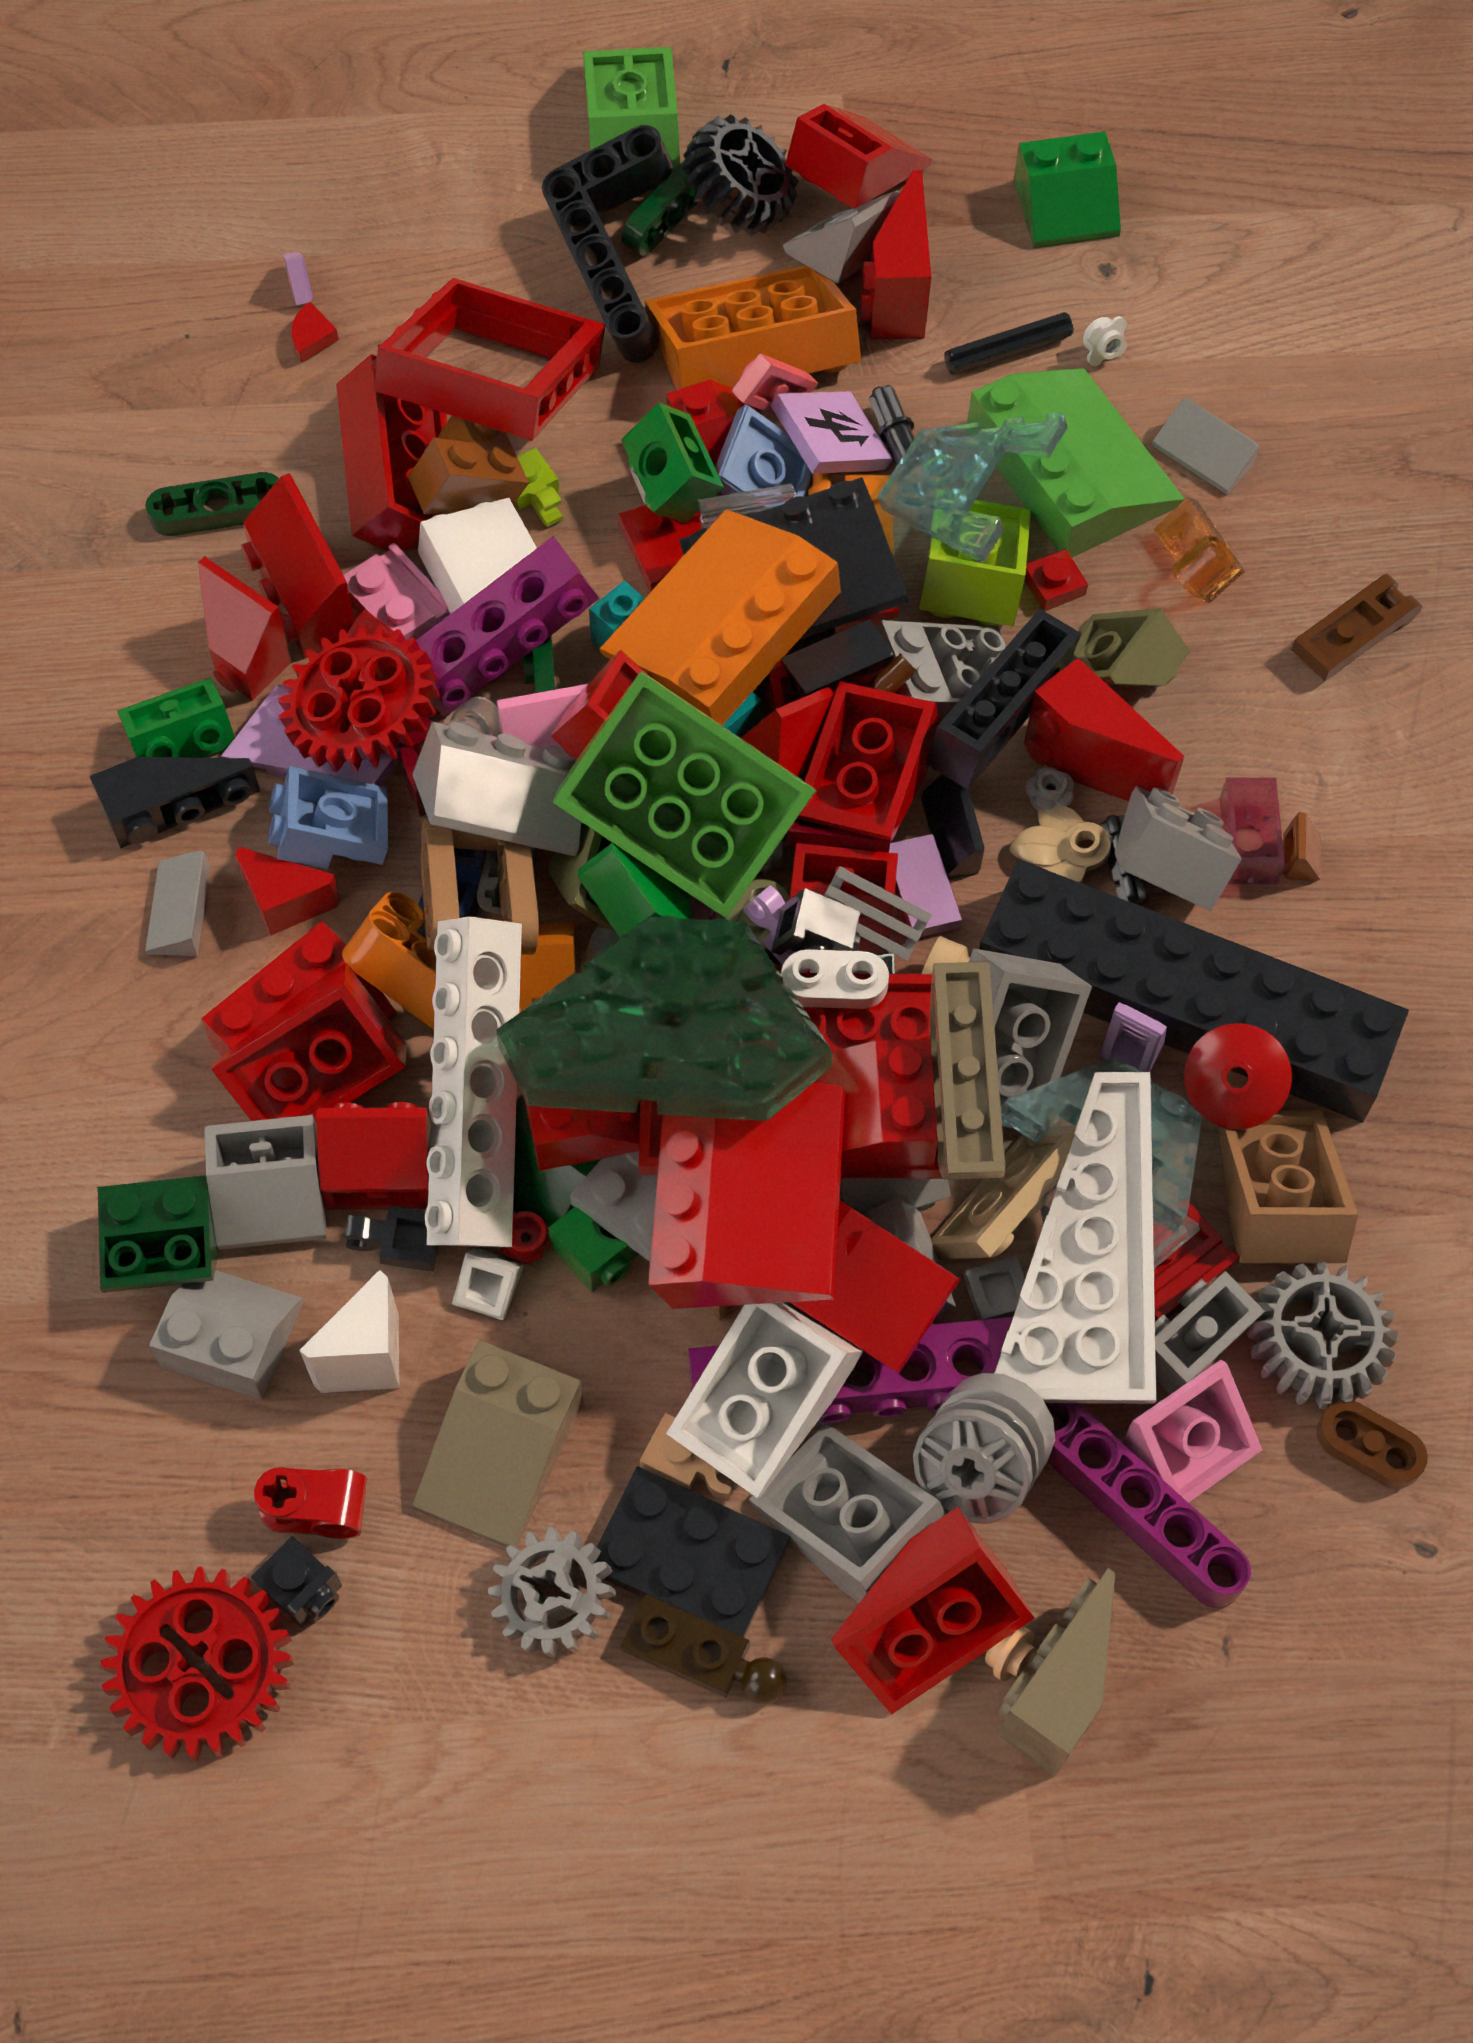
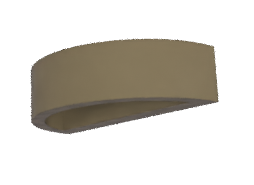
M989 962L934 963L930 994L929 1039H931L938 1134L936 1154L939 1170L944 1180L1002 1178L1006 1171Z

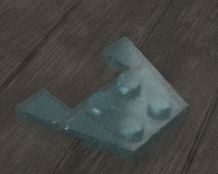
M1057 412L1048 413L1045 416L1046 421L1025 424L1023 417L1009 418L1004 421L1001 427L980 429L978 422L921 429L877 496L882 510L974 560L985 562L1004 529L999 517L970 513L968 511L1006 452L1046 458L1051 456L1068 428L1064 414Z
M1115 1057L1109 1058L1007 1099L1001 1108V1119L1004 1123L1038 1144L1061 1118L1072 1125L1078 1124L1095 1072L1140 1071ZM1150 1080L1152 1176H1154L1152 1178L1153 1219L1176 1233L1188 1213L1202 1115L1193 1106L1188 1104L1184 1098L1167 1091Z

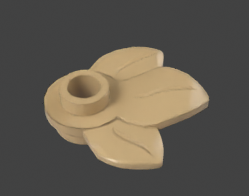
M1054 806L1050 810L1039 808L1038 821L1040 826L1030 827L1022 831L1014 839L1009 849L1013 856L1022 861L1082 883L1087 871L1097 869L1107 860L1111 852V840L1108 832L1102 826L1092 822H1084L1079 814L1069 807ZM1083 840L1094 841V844L1089 848L1077 846V843Z

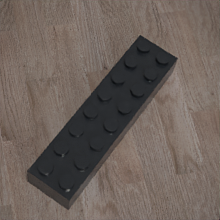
M1020 859L1017 860L979 946L980 950L1061 964L1092 986L1083 1013L1110 1023L1113 1012L1120 1002L1167 1026L1164 1045L1187 1054L1190 1053L1193 1046L1203 1035L1219 1026L1242 1023L1259 1027L1271 1034L1282 1045L1289 1058L1292 1071L1289 1094L1362 1123L1378 1096L1409 1009ZM1234 1067L1230 1070L1248 1077L1247 1072L1241 1067Z

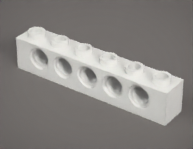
M470 916L438 921L437 936L434 943V951L437 957L436 987L432 998L435 1011L434 1042L430 1053L433 1074L432 1097L429 1102V1116L431 1118L430 1151L427 1157L429 1191L428 1206L425 1212L427 1245L512 1247L518 1063L515 1047L518 1046L522 934V924Z

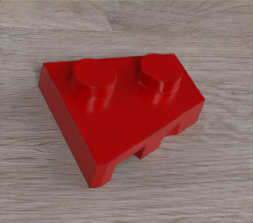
M713 498L686 523L666 516L660 517L647 504L618 513L619 526L649 592L659 584L684 556L679 539L690 536L697 530L709 528L720 516Z

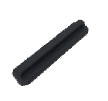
M1063 312L951 348L944 353V360L949 373L957 374L1072 336L1074 327L1070 315Z

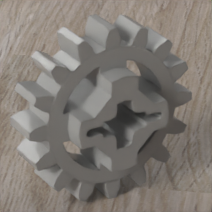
M548 1527L545 1541L542 1542L532 1532L525 1533L527 1547L520 1551L509 1544L506 1547V1551L512 1559L509 1566L495 1564L493 1570L503 1580L502 1585L488 1588L489 1595L502 1600V1604L491 1611L492 1617L499 1622L510 1620L502 1633L512 1641L523 1635L521 1648L533 1654L541 1642L543 1652L549 1657H556L559 1643H563L567 1649L575 1653L579 1651L577 1636L584 1633L595 1640L599 1636L592 1625L595 1618L609 1620L611 1617V1613L601 1606L602 1599H608L616 1595L614 1588L601 1581L612 1573L611 1566L606 1562L594 1563L601 1551L592 1543L581 1548L582 1537L572 1530L563 1542L560 1532L554 1527ZM547 1557L546 1562L528 1569L536 1561ZM578 1564H580L586 1577L587 1594L580 1591L576 1580L580 1572L577 1568ZM536 1584L544 1588L546 1586H559L561 1591L571 1598L565 1599L560 1596L558 1598H546L542 1592L533 1586ZM518 1590L523 1592L527 1603L523 1612L526 1619L523 1618L519 1610L517 1601ZM571 1615H576L567 1624L556 1628L558 1621Z

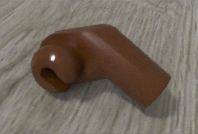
M900 653L881 672L862 686L895 693L917 670Z

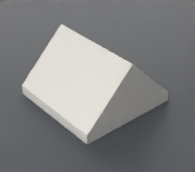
M380 1270L300 1349L312 1383L321 1393L400 1388L399 1314L388 1277Z

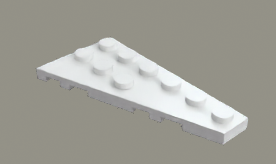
M1095 1072L1065 1166L1062 1169L1049 1213L1045 1219L1020 1293V1299L1010 1329L1007 1332L1001 1350V1356L994 1374H1005L1026 1383L1045 1403H1156L1150 1072Z

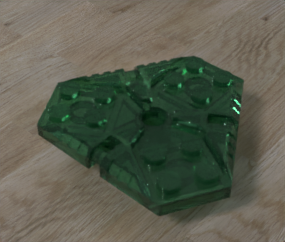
M674 916L649 917L582 966V973L577 974L574 972L496 1029L498 1047L528 1106L636 1113L639 1100L657 1101L658 1114L768 1121L832 1067L831 1048L815 1024L811 1022L807 1012L803 1011V1006L796 1000L792 990L783 985L782 975L775 969L774 963L768 958V954L762 949L761 944L747 923L730 921L723 918L698 920L679 919Z

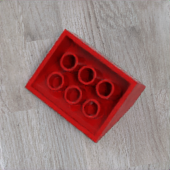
M726 1072L666 1076L648 1285L672 1309L834 1299L845 1089L843 1086Z

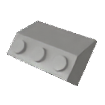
M432 721L413 772V778L430 824L566 855L576 856L581 821L552 803L556 790L576 762L574 757L568 755L559 746L547 745L545 748L526 744L520 738L510 734H499L498 737L479 733L476 729L464 723L452 722L450 725H445Z

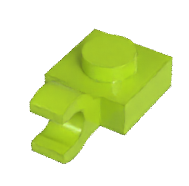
M537 448L518 455V460L529 484L515 502V506L520 510L532 505L546 527L564 520L562 513L557 508L558 505L562 504V500L557 493L560 491L558 477Z

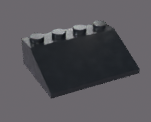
M862 477L852 481L838 482L829 489L805 497L791 498L784 504L761 512L744 514L746 517L800 536L838 562L841 593L800 639L909 603L877 511ZM708 528L697 530L692 535L679 539L684 555Z

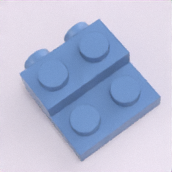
M289 766L284 784L275 783L269 805V813L274 814L269 829L268 844L278 846L277 859L328 870L332 855L335 854L354 861H367L383 865L388 851L387 787Z

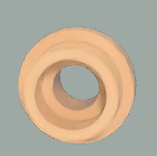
M1022 1627L987 1650L985 1663L993 1668V1675L1004 1682L1013 1675L1018 1678L1022 1671L1027 1672L1037 1652V1649L1032 1646L1034 1633L1028 1628Z

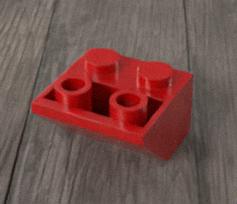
M343 1102L333 1105L332 1108H317L316 1124L320 1191L327 1210L388 1209L389 1206L405 1209H427L429 1191L427 1157L430 1151L431 1126L426 1107L418 1108L411 1103L395 1102L387 1105L386 1108H363L356 1103Z

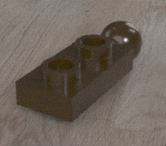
M645 1594L621 1644L623 1652L727 1698L734 1680L741 1683L745 1695L757 1704H771L777 1701L786 1690L787 1675L779 1662L768 1657H759L751 1662L745 1660L750 1648L749 1639Z

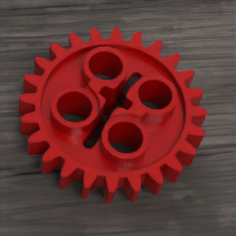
M360 625L356 636L351 638L342 629L339 632V642L332 644L330 640L324 637L321 639L323 650L320 653L309 649L305 651L309 660L307 665L293 664L291 666L298 678L284 680L282 683L288 695L278 698V702L284 712L279 714V719L286 728L284 732L292 745L296 746L304 759L311 757L319 768L328 761L333 771L338 772L345 761H347L353 772H358L362 760L365 759L369 760L373 768H377L380 754L386 753L393 760L396 759L397 752L395 746L401 743L407 747H412L414 744L409 734L412 731H427L421 717H429L436 714L430 702L440 698V694L434 685L439 679L432 667L433 664L426 651L420 649L415 638L412 637L406 640L399 629H396L389 636L384 626L379 625L374 633L369 635L365 626Z
M202 1566L197 1567L193 1582L186 1583L178 1570L173 1571L172 1588L167 1590L155 1579L150 1581L153 1598L147 1602L142 1597L133 1594L130 1598L137 1609V1613L133 1617L117 1613L115 1619L125 1631L122 1636L110 1635L106 1636L104 1640L109 1647L117 1652V1656L100 1660V1666L106 1672L116 1674V1677L102 1684V1690L108 1696L122 1695L110 1706L111 1713L116 1718L131 1714L126 1720L123 1729L130 1736L136 1735L145 1729L141 1744L150 1751L164 1739V1754L171 1759L176 1756L182 1744L186 1746L187 1754L192 1761H198L203 1744H208L217 1757H221L223 1755V1739L229 1736L242 1748L245 1746V1737L242 1729L246 1725H250L260 1732L265 1730L264 1724L258 1716L262 1708L272 1712H279L280 1706L270 1695L272 1690H287L290 1687L288 1680L277 1673L278 1669L294 1665V1660L290 1654L277 1651V1649L292 1641L287 1630H273L284 1619L278 1608L263 1612L270 1601L264 1590L248 1598L252 1584L245 1576L231 1588L230 1575L223 1568L218 1572L213 1583L209 1582L207 1573ZM202 1610L213 1612L212 1623L206 1630L197 1634L186 1632L187 1621L191 1615ZM164 1627H171L198 1657L205 1659L213 1672L234 1691V1696L231 1699H225L162 1636L161 1632ZM241 1649L252 1651V1661L247 1669L236 1674L225 1671L226 1660L230 1654ZM158 1652L169 1653V1664L162 1673L152 1677L144 1676L143 1667L148 1657ZM199 1691L209 1694V1703L204 1712L194 1717L183 1716L182 1706L189 1695Z

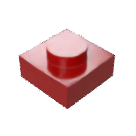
M1066 548L1026 564L1024 581L1043 611H1048L1086 595L1088 583Z

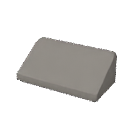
M1184 398L1177 405L1152 442L1154 448L1226 495L1253 468L1259 451V445L1255 441L1188 398Z
M194 851L159 861L145 949L146 954L198 957L210 873V864L205 851Z

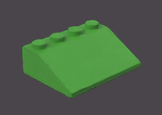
M1084 368L1014 373L971 392L967 429L1027 509H1031L1032 517L1058 551L1066 548L1071 558L1184 505L1185 498Z
M640 671L556 790L552 803L727 918L816 790L643 671Z

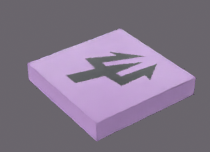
M851 391L780 393L776 395L771 404L773 411L812 474L886 470L893 459Z

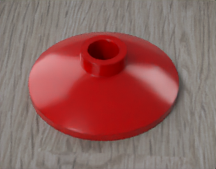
M1242 1023L1219 1026L1203 1035L1191 1049L1184 1070L1186 1092L1194 1108L1208 1121L1228 1129H1248L1261 1125L1271 1119L1287 1100L1292 1082L1290 1061L1282 1045L1265 1030ZM1234 1067H1241L1248 1074V1081L1242 1087H1233L1227 1080L1229 1070Z

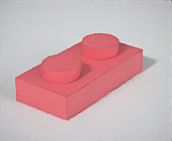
M760 353L754 361L744 368L741 379L732 389V392L743 403L775 414L771 404L777 394L811 393L818 382L808 372Z

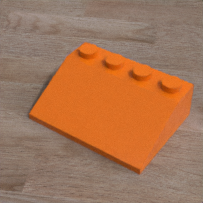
M807 265L644 300L646 312L657 334L661 353L676 390L709 379L734 388L741 379L744 368L754 361L760 353L808 373L817 371L839 372L844 370L848 364L861 362L855 307L831 279Z
M726 509L601 646L600 652L608 659H611L621 649L651 678L723 726L779 663L780 659L787 654L841 593L838 562L798 535Z

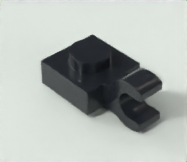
M389 1206L386 1221L349 1215L344 1234V1237L347 1238L346 1248L358 1251L380 1249L379 1260L380 1264L434 1272L438 1245H427L426 1211Z

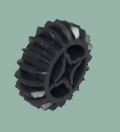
M731 114L725 119L717 116L704 127H700L692 136L693 140L687 145V150L683 154L686 162L682 170L689 176L686 185L697 192L694 201L703 202L707 207L706 215L710 213L716 215L719 218L720 226L726 223L731 224L735 233L744 229L746 233L752 236L756 232L765 233L773 229L778 222L781 223L789 214V210L793 207L798 196L795 188L799 180L792 174L793 169L785 165L787 150L780 149L774 143L775 136L769 138L765 135L762 125L755 128L752 127L746 117L738 121Z

